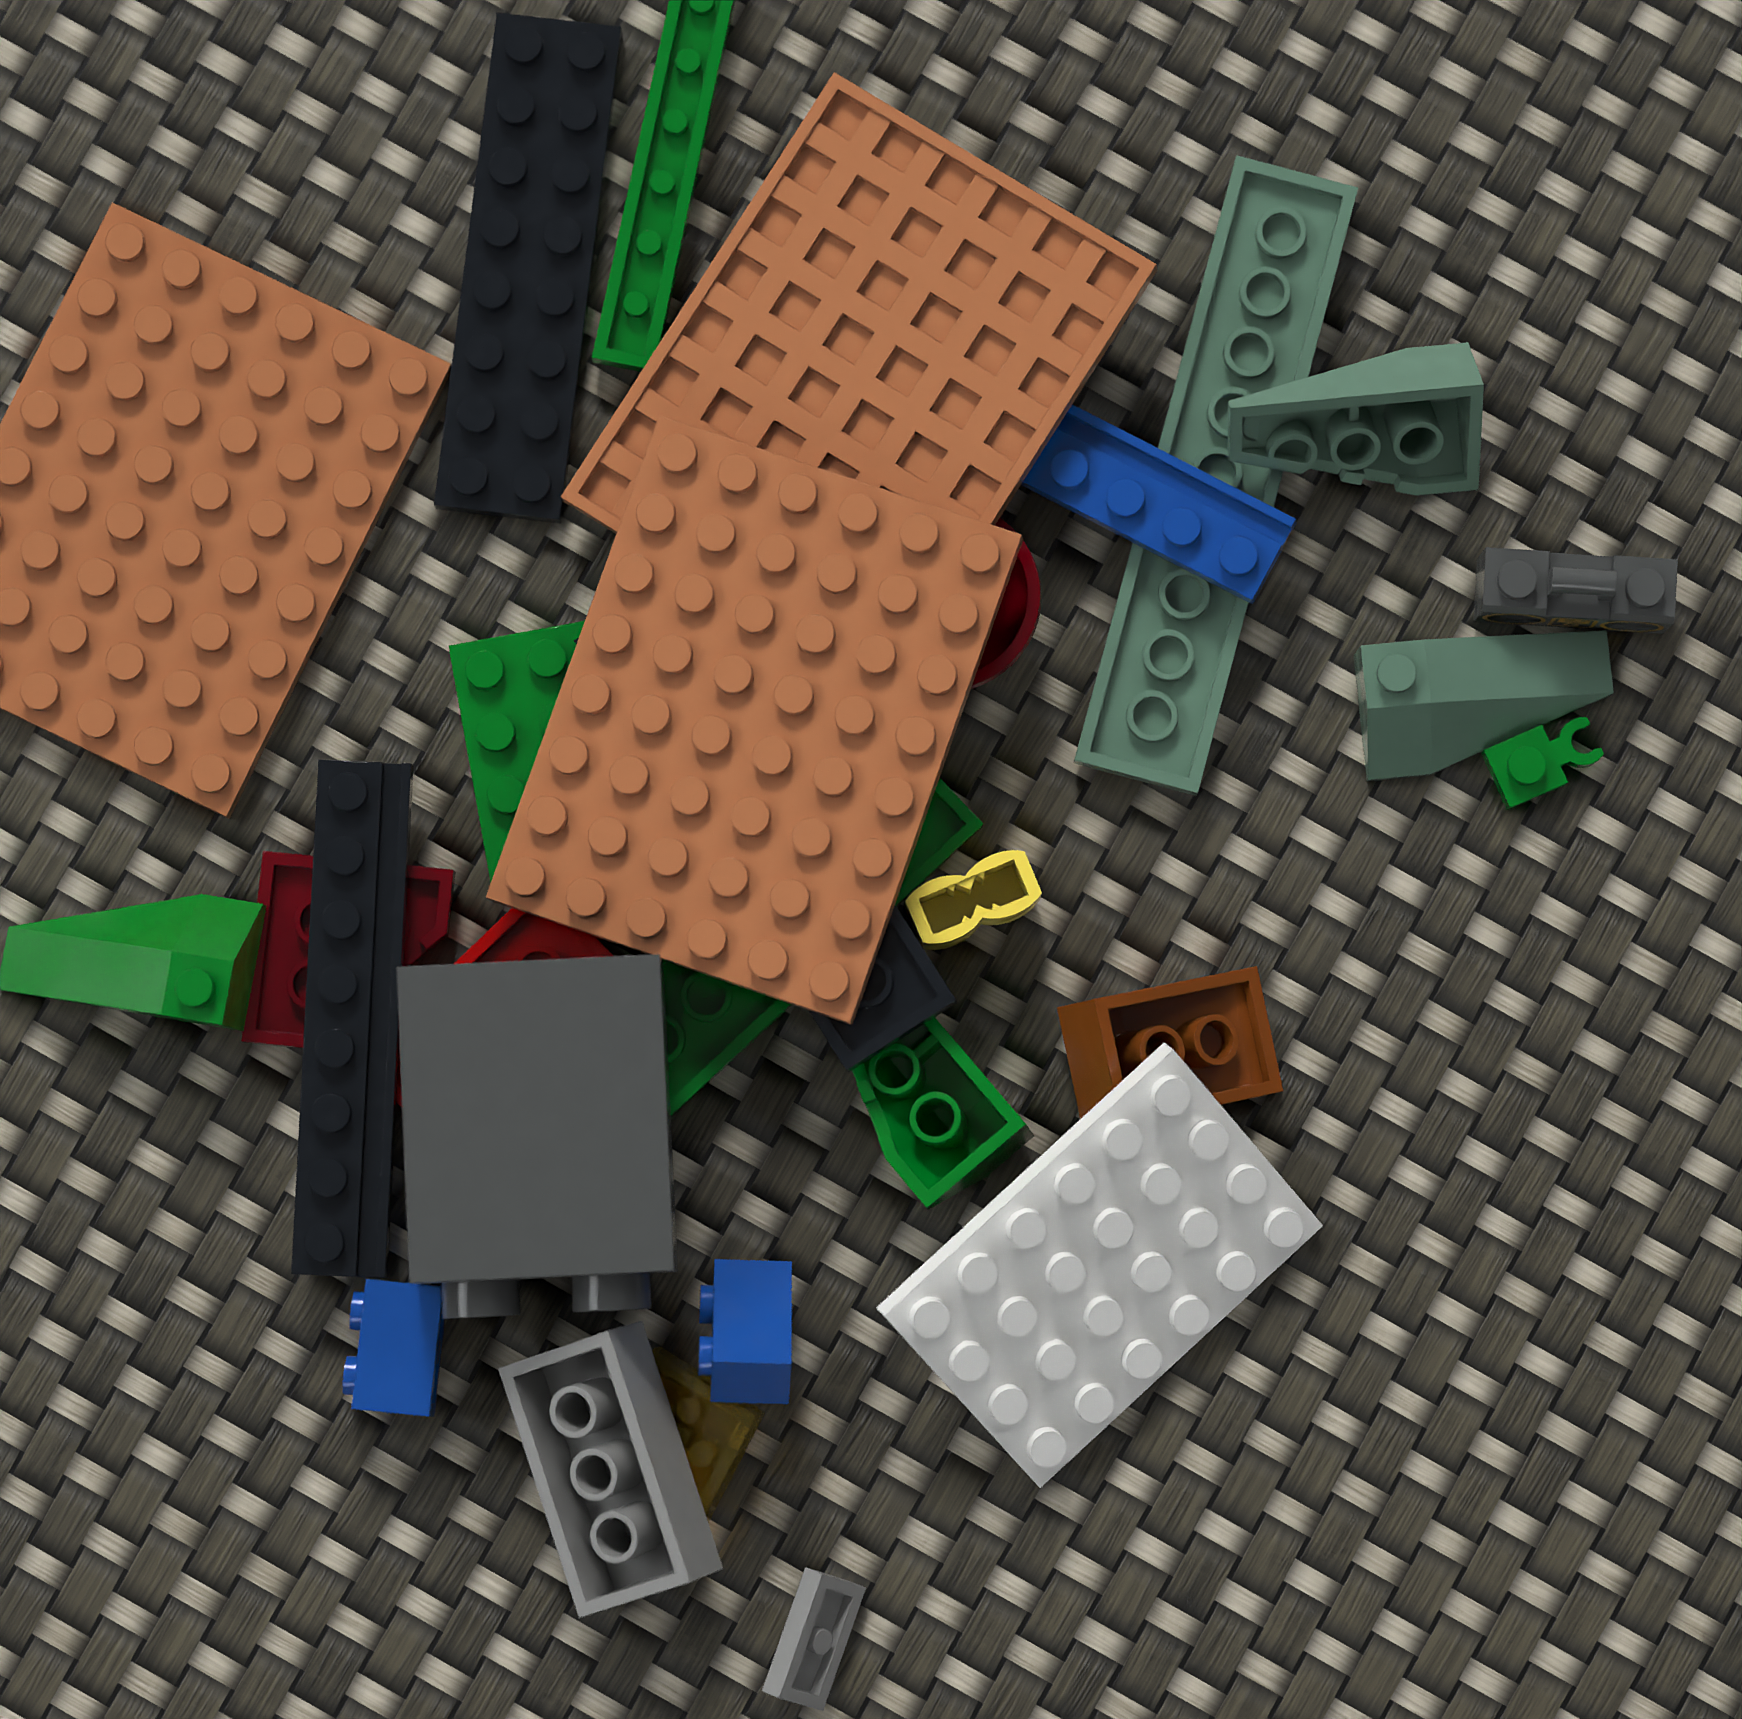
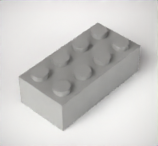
M642 1321L608 1330L498 1368L579 1618L690 1583L723 1569Z

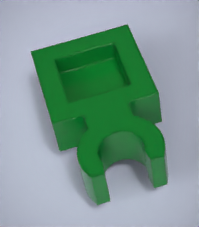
M1579 717L1569 721L1559 731L1557 738L1549 741L1543 726L1540 725L1481 752L1507 810L1565 786L1568 781L1561 768L1562 766L1569 765L1575 768H1586L1596 763L1604 755L1601 747L1589 753H1579L1572 746V735L1590 725L1588 717Z

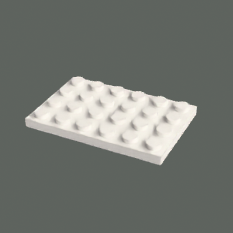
M1163 1043L876 1308L1025 1473L1041 1488L1323 1225L1174 1049Z

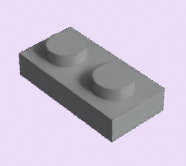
M805 1567L764 1683L763 1692L783 1700L821 1711L824 1710L866 1587Z

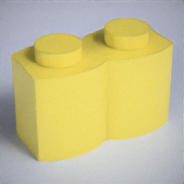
M1009 850L995 853L982 859L965 876H942L922 884L905 900V910L923 949L939 950L966 940L980 925H1001L1024 916L1038 903L1042 892L1025 851Z

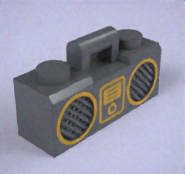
M1486 547L1477 558L1474 622L1663 634L1674 624L1678 559L1618 555L1612 557Z

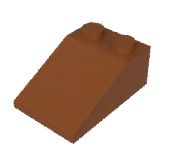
M1257 966L1057 1007L1080 1119L1163 1043L1174 1049L1220 1105L1283 1091Z

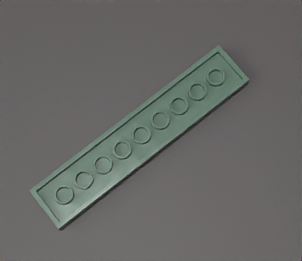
M1236 155L1158 448L1274 507L1283 471L1229 461L1227 454L1228 401L1309 376L1358 187ZM1132 542L1074 764L1197 796L1248 602Z

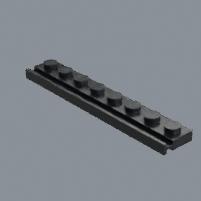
M318 760L291 1274L388 1278L400 1044L397 967L404 966L414 766L411 763L389 764L367 761Z

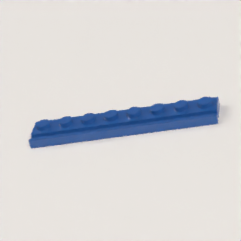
M1073 404L1021 484L1251 604L1256 600L1282 552L1289 534L1296 526L1295 518Z

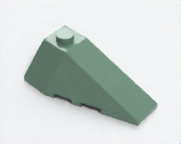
M1467 342L1405 348L1228 401L1227 454L1229 461L1302 474L1308 469L1339 474L1341 482L1361 485L1363 479L1393 484L1396 492L1416 496L1479 490L1484 383Z
M1607 630L1424 639L1361 645L1353 656L1367 781L1432 775L1489 747L1537 726L1545 725L1614 693Z

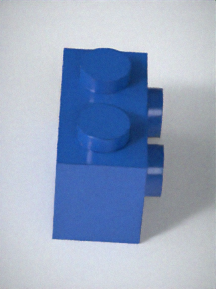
M714 1259L713 1285H700L699 1324H712L711 1336H699L698 1375L711 1376L710 1402L789 1404L792 1365V1261Z
M365 1279L364 1292L354 1291L350 1310V1330L360 1331L357 1356L347 1355L342 1386L343 1394L353 1395L351 1409L427 1417L435 1416L445 1319H442L441 1286Z

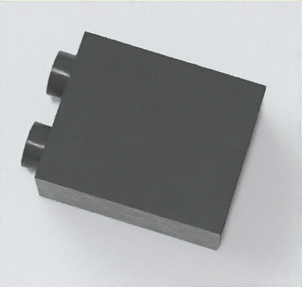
M660 954L397 967L409 1283L422 1285L441 1284L442 1319L521 1315L519 1280L572 1277L573 1312L651 1309L650 1273L678 1272L664 963Z

